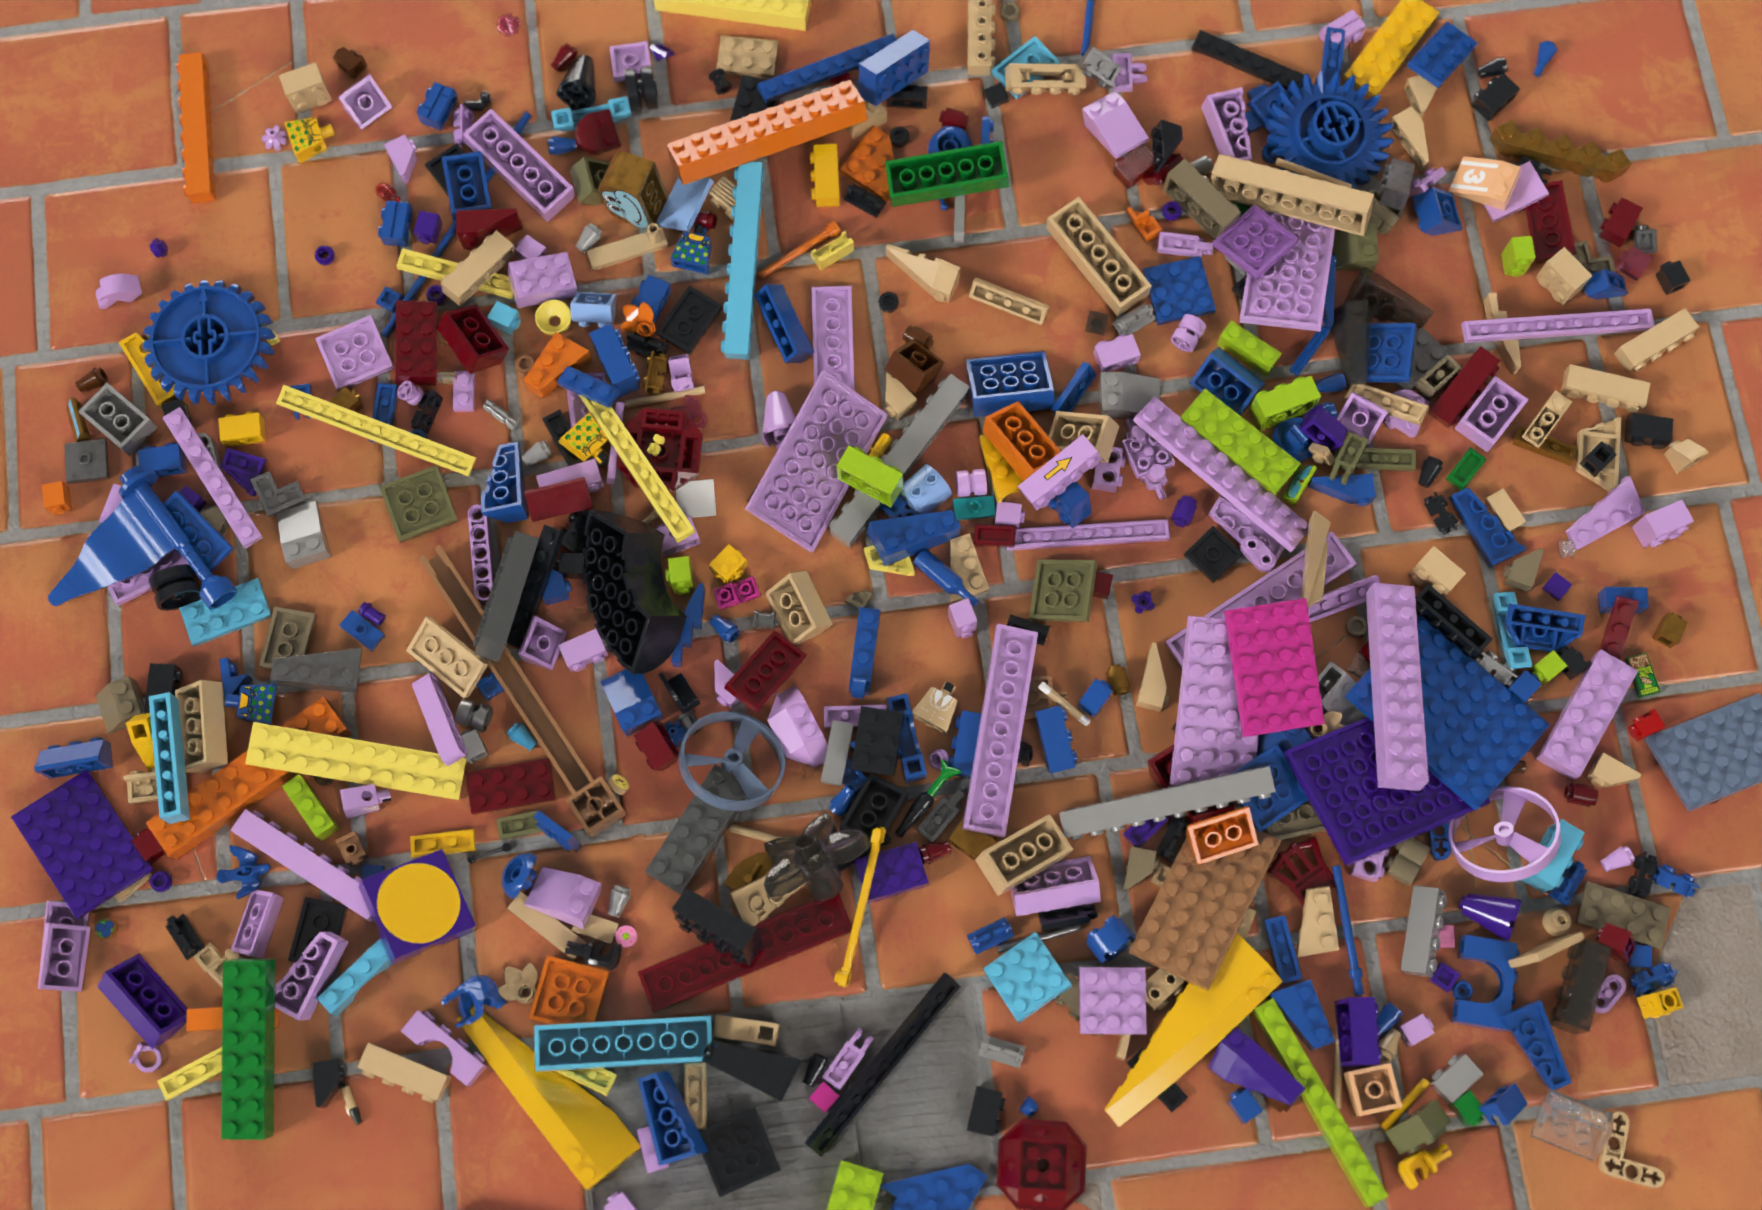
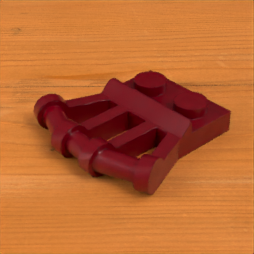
M1315 836L1309 837V840L1293 842L1286 851H1280L1274 864L1266 872L1269 876L1288 886L1289 890L1303 907L1307 889L1327 885L1330 887V891L1335 888L1333 873L1322 859ZM1309 848L1313 850L1317 864L1315 867L1302 850ZM1293 855H1296L1308 870L1303 876L1289 859ZM1283 864L1287 866L1296 881L1293 882L1279 873Z

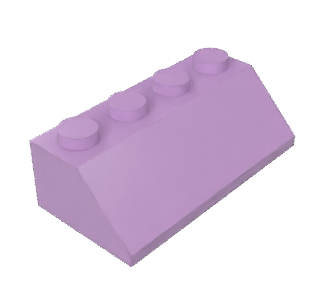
M1091 856L1059 861L1010 889L1016 916L1101 902L1099 880Z

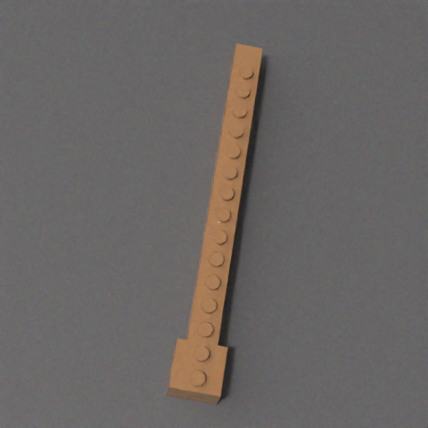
M438 545L435 547L438 553L437 556L429 561L424 555L419 557V559L474 642L484 611L443 548ZM505 645L499 662L484 658L572 793L565 800L587 834L593 838L626 816V812L603 777L600 776L595 780L592 778L507 646Z

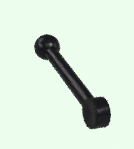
M504 843L500 848L476 856L470 855L468 862L474 863L480 858L501 851L508 852L511 846L508 843Z

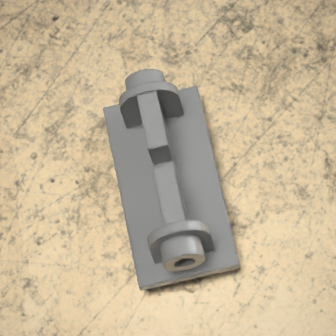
M1144 303L1112 324L1120 335L1126 334L1128 336L1157 318L1152 313L1154 311L1153 306Z
M1490 650L1487 653L1482 651L1481 654L1484 656L1482 658L1478 656L1475 660L1478 665H1481L1489 673L1493 669L1496 670L1493 677L1504 686L1510 687L1514 681L1511 677H1518V674L1515 673L1517 669H1510L1507 662L1505 664L1497 660L1499 657Z
M984 1035L978 1056L1020 1068L1026 1047Z

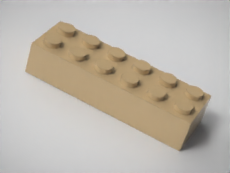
M1077 197L1047 218L1046 229L1117 317L1149 296L1152 285L1080 197Z

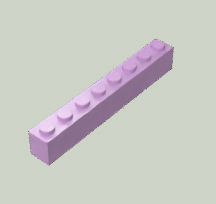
M246 809L243 811L230 831L372 923L375 921L370 915L359 889L361 878L358 876L354 879L348 876L350 871L341 865L336 868L331 865L333 860L324 854H321L320 857L314 854L315 848L307 843H304L302 846L297 842L299 838L290 832H287L285 835L280 831L282 827L275 822L270 821L268 824L263 820L265 816L258 811L253 810L252 813Z

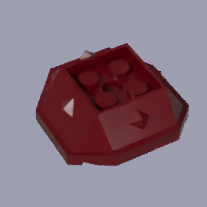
M643 408L624 425L668 490L676 491L699 476L703 435L684 411ZM655 434L665 438L664 444H659L661 450L666 451L663 456H653L647 452L650 443H655L653 441ZM618 455V470L635 488H640Z
M1021 1119L998 1140L996 1186L1017 1210H1066L1085 1192L1087 1146L1065 1121ZM1039 1159H1045L1048 1162V1169L1045 1172H1040L1036 1167Z

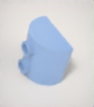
M577 292L570 303L572 321L578 322V326L581 327L590 326V322L598 323L600 328L613 324L616 315L617 294Z
M925 464L903 483V489L899 497L908 502V507L915 510L917 515L932 513L952 496V491L943 477L933 467Z

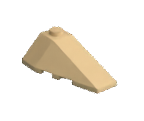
M887 244L886 256L933 296L935 300L950 302L959 284L960 267L936 258L935 261L926 258V255L921 253L914 256L907 249Z

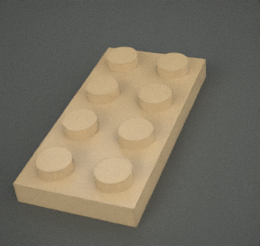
M425 617L406 650L463 698L470 697L489 664L480 656L475 655L474 651L432 617Z

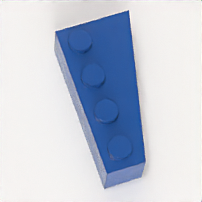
M948 510L870 521L867 533L884 566L918 554L925 549H931L950 541V539L957 538L961 525L953 511Z
M669 1071L657 1072L638 1078L659 1166L709 1152Z

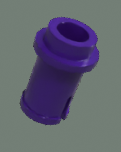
M364 602L358 609L361 617L365 616L377 626L381 625L386 618V615L372 607L370 602Z

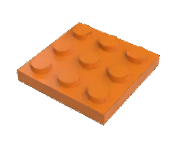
M547 955L528 1019L549 1025L596 1022L610 972Z

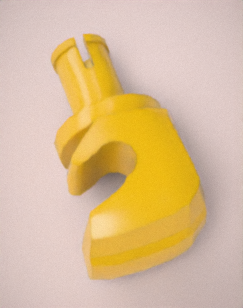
M1443 1143L1431 1152L1421 1149L1400 1161L1398 1172L1405 1185L1410 1190L1418 1186V1182L1415 1179V1169L1419 1171L1421 1180H1426L1429 1172L1431 1174L1437 1173V1164L1452 1156L1451 1150L1443 1154L1441 1153L1449 1147Z

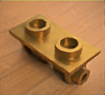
M651 351V357L648 356L646 367L648 368L647 376H644L643 388H645L648 394H651V390H653V394L660 395L661 391H663L665 377L658 376V373H666L668 365L666 354H659V357H657V354Z

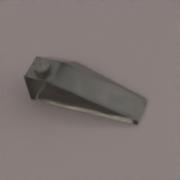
M1366 267L1362 268L1352 283L1343 304L1344 309L1359 317H1371L1384 322L1387 320L1398 323H1416L1417 328L1424 327L1434 313L1430 308Z

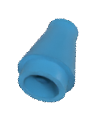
M518 721L506 733L510 740L529 751L538 743L526 726Z

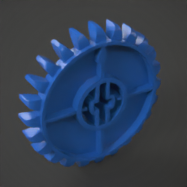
M1321 70L1315 79V85H1313L1307 73L1301 80V90L1293 80L1288 87L1289 96L1283 91L1278 95L1277 101L1281 107L1273 104L1270 109V114L1275 119H1269L1266 127L1269 131L1274 132V134L1268 135L1267 143L1276 146L1271 152V156L1273 159L1281 158L1352 184L1351 188L1356 189L1357 184L1355 180L1361 185L1369 183L1371 178L1368 174L1376 175L1382 169L1376 163L1385 162L1390 155L1379 151V149L1388 148L1393 143V139L1381 137L1391 130L1393 123L1379 124L1389 110L1385 108L1374 112L1373 108L1381 96L1376 95L1366 101L1364 96L1369 88L1368 83L1364 84L1356 92L1353 91L1354 75L1346 81L1344 86H1341L1340 71H1336L1329 83H1326L1324 70ZM1278 167L1279 170H1287L1282 167Z
M201 280L199 287L194 288L191 283H188L184 287V292L179 293L174 290L170 293L171 300L168 302L161 300L158 303L161 310L159 313L154 312L149 316L153 325L145 327L144 334L150 340L142 343V349L146 353H150L144 360L148 368L153 367L151 376L156 382L162 378L161 387L167 393L174 386L175 396L182 401L188 390L189 398L195 405H198L200 394L203 392L209 403L215 405V391L219 390L227 401H231L232 397L229 386L234 385L240 392L245 394L247 390L242 381L244 376L256 383L260 381L252 367L269 368L268 364L259 354H274V350L262 340L275 339L276 336L270 329L261 327L272 324L273 321L267 314H259L266 310V308L259 301L252 302L256 297L250 291L241 293L242 288L237 284H232L226 289L227 285L223 280H217L214 286H211L207 280Z

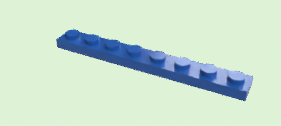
M894 34L887 35L760 82L757 85V89L765 103L774 101L859 69L861 62L897 39Z

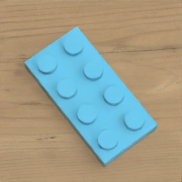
M256 578L235 586L238 590L237 594L226 604L214 610H209L202 599L180 607L179 609L192 646L196 647L271 618L272 613L261 581Z

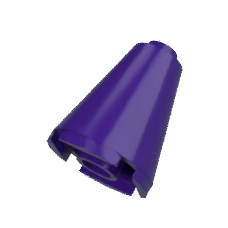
M1468 893L1467 897L1462 896L1458 908L1462 909L1461 914L1502 939L1509 941L1522 901L1514 898Z

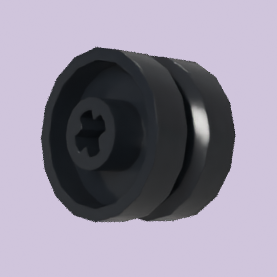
M641 66V79H638L635 68L624 69L631 112L642 110L641 98L645 99L646 107L649 110L657 109L658 90L652 66Z
M190 565L170 566L159 570L149 578L148 582L151 591L155 594L154 599L158 609L163 611L177 610L200 599L201 587L198 582H195L197 576Z

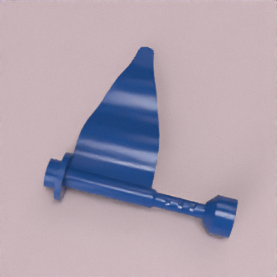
M135 466L122 474L119 479L123 484L119 490L123 500L113 513L88 537L75 564L48 595V601L51 605L57 607L76 597L95 592L138 575L154 567L174 549L181 552L203 582L199 596L209 610H214L226 604L237 594L238 590L227 576L213 575L191 546L190 539L151 488L158 479V474L155 470L144 471L141 466Z

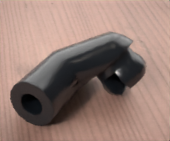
M483 91L477 101H465L464 106L471 111H483L491 104V95L489 92Z

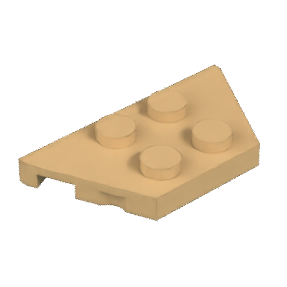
M1620 417L1606 423L1597 424L1592 428L1582 429L1577 433L1575 471L1608 491L1618 486L1621 435ZM1602 441L1610 445L1617 455L1596 477H1593L1579 463Z

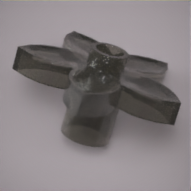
M825 812L810 822L801 836H784L764 843L766 853L774 865L765 877V890L769 898L790 893L805 883L814 900L824 901L833 898L843 887L838 865L856 859L871 846L867 834L859 830H842L838 832L832 817Z

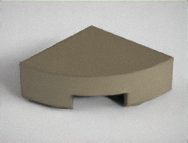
M867 590L856 592L846 599V603L857 609L859 607L866 608L874 593Z

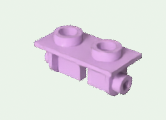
M460 104V108L455 109L453 113L454 127H460L454 130L453 142L463 147V144L466 143L462 134L473 125L474 116L471 110Z

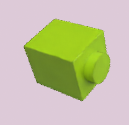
M1553 650L1529 670L1538 677V681L1542 685H1545L1565 669L1567 664Z

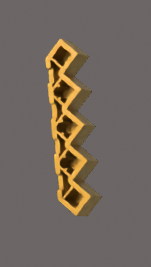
M1512 119L1496 127L1489 138L1501 155H1512L1519 157V159L1525 156L1546 164V167L1573 171V174L1588 178L1589 176L1596 177L1600 181L1607 183L1624 175L1632 164L1621 148L1604 156L1594 141L1577 149L1567 134L1549 142L1540 127L1522 135Z

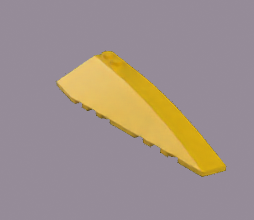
M1238 933L1209 991L1188 982L1183 993L1178 995L1177 1002L1172 1010L1167 1012L1154 1032L1146 1050L1143 1049L1139 1056V1061L1133 1069H1130L1127 1074L1128 1078L1122 1086H1119L1108 1103L1105 1111L1118 1127L1138 1113L1194 1066L1283 982L1272 967Z
M474 1005L470 1008L472 1016L475 1014ZM484 1012L482 1017L472 1024H464L462 1026L506 1087L586 1190L594 1188L641 1148L639 1142L617 1114L576 1082L556 1071L536 1072L535 1051ZM458 1017L457 1021L459 1022L462 1019V1017Z

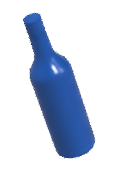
M925 549L917 555L914 560V566L949 594H957L963 599L969 598L973 607L979 603V600L965 589L962 578L929 550Z

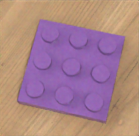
M1254 204L1213 241V246L1258 280L1298 243L1299 238Z

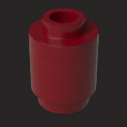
M947 107L946 111H941L939 122H942V127L956 126L965 131L969 115Z
M1571 782L1569 786L1565 787L1564 797L1567 798L1568 803L1587 807L1590 805L1595 806L1598 800V789H1594L1593 786Z

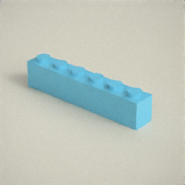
M170 692L149 696L160 819L168 824L190 820L179 699Z

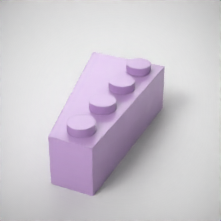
M1243 87L1207 95L1201 109L1219 154L1251 161L1250 140L1247 135L1248 124L1247 120H1245L1244 112L1245 102H1243L1242 96Z
M320 931L304 950L300 959L290 967V971L275 985V1008L297 1020H310L319 1003L317 997L324 992L349 941L333 932Z

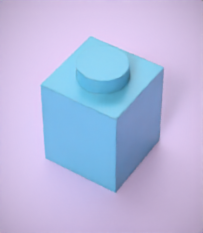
M496 301L487 317L492 326L511 335L521 324L518 310L499 301Z

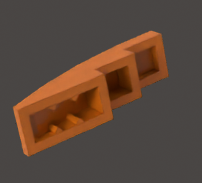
M222 1007L187 1009L186 1032L222 1031ZM275 1008V1028H278L279 1009Z

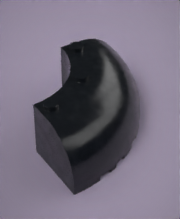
M589 510L584 531L587 539L586 548L582 550V555H585V568H582L583 582L587 584L589 594L586 596L589 611L594 613L596 620L594 625L600 637L604 638L607 642V649L616 655L617 661L632 674L650 672L663 664L673 653L680 640L687 618L675 606L664 584L661 552L665 534L641 521L624 515L601 510Z

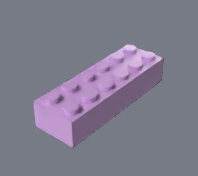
M492 109L462 134L466 145L474 152H481L483 161L546 222H549L576 197L574 188Z
M1601 649L1592 656L1590 660L1592 664L1584 670L1536 757V760L1572 781L1581 776L1638 670Z

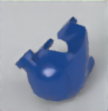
M485 975L470 977L441 1000L442 1005L459 996V1014L462 1019L455 1024L457 1028L462 1027L464 1024H472L482 1017L483 1003L496 1009L507 1003L506 999H502L498 986L494 980ZM472 1004H474L475 1014L473 1016L470 1012Z

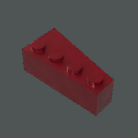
M1480 346L1428 414L1447 428L1451 423L1455 426L1462 417L1459 414L1462 409H1468L1474 402L1473 395L1476 392L1481 393L1487 385L1485 380L1489 375L1493 378L1500 369L1497 365L1501 360Z

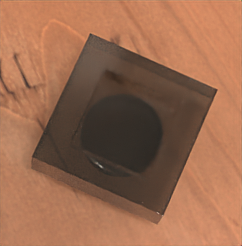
M1090 310L1085 331L1105 335L1109 314Z

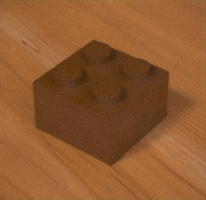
M912 339L893 351L884 370L891 377L905 385L908 390L917 393L935 381L945 362L915 339Z

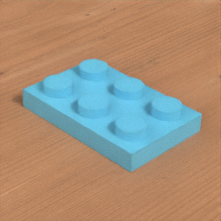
M1034 36L991 70V74L1006 88L1005 68L1010 63L1060 64L1061 62ZM1030 76V80L1027 82L1043 80L1047 76ZM1008 91L1016 100L1026 93L1012 94V91Z

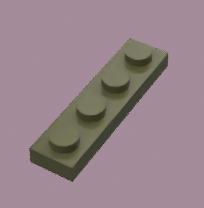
M1339 447L1333 451V456L1335 457V459L1337 458L1342 447ZM1365 448L1355 469L1414 472L1416 470V450Z

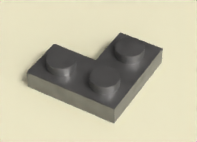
M270 471L250 479L268 517L307 501L297 481L278 489Z

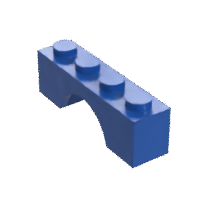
M908 694L888 697V710L905 713L899 750L905 781L909 783L927 779V772L914 727Z

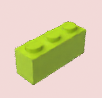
M1230 321L1217 342L1218 346L1265 377L1272 371L1282 354L1233 321Z
M298 774L282 786L318 839L323 841L340 829L305 777Z

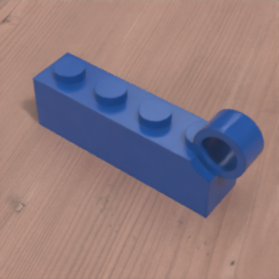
M859 607L849 682V693H851L852 698L864 699L865 695L870 696L880 621L879 609Z

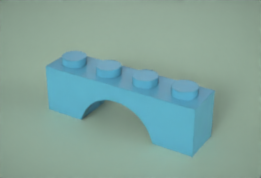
M381 939L317 997V1000L330 1014L338 1016L353 1002L355 995L370 979L392 965Z

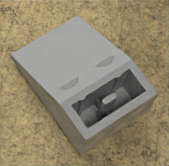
M1330 661L1318 676L1323 714L1329 711L1342 713L1339 723L1344 726L1366 718L1367 716L1344 697L1356 682L1344 670Z

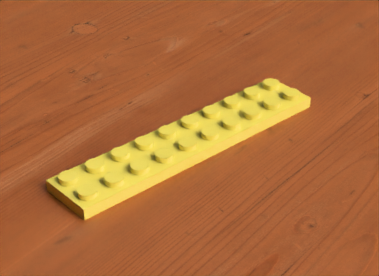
M253 722L245 764L366 785L375 784L378 787L459 800L466 758H461L452 765L447 766L440 758L439 753Z

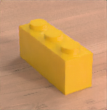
M837 144L814 145V152H810V163L814 164L815 170H811V182H815V188H811L812 200H816V207L840 206Z

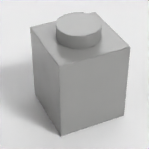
M468 729L460 734L467 750L465 758L470 764L489 756L481 735L476 729Z

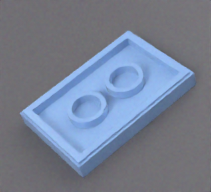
M678 176L656 224L663 228L690 232L713 184V180L705 177L683 185Z

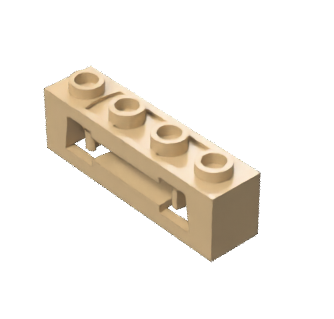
M1010 63L1005 68L1006 91H1012V94L1031 92L1033 95H1038L1043 92H1050L1051 95H1058L1061 92H1068L1069 95H1077L1086 88V76L1082 74L1083 70L1078 67V64ZM1059 74H1064L1061 76V80H1033L1027 82L1030 80V76H1059Z

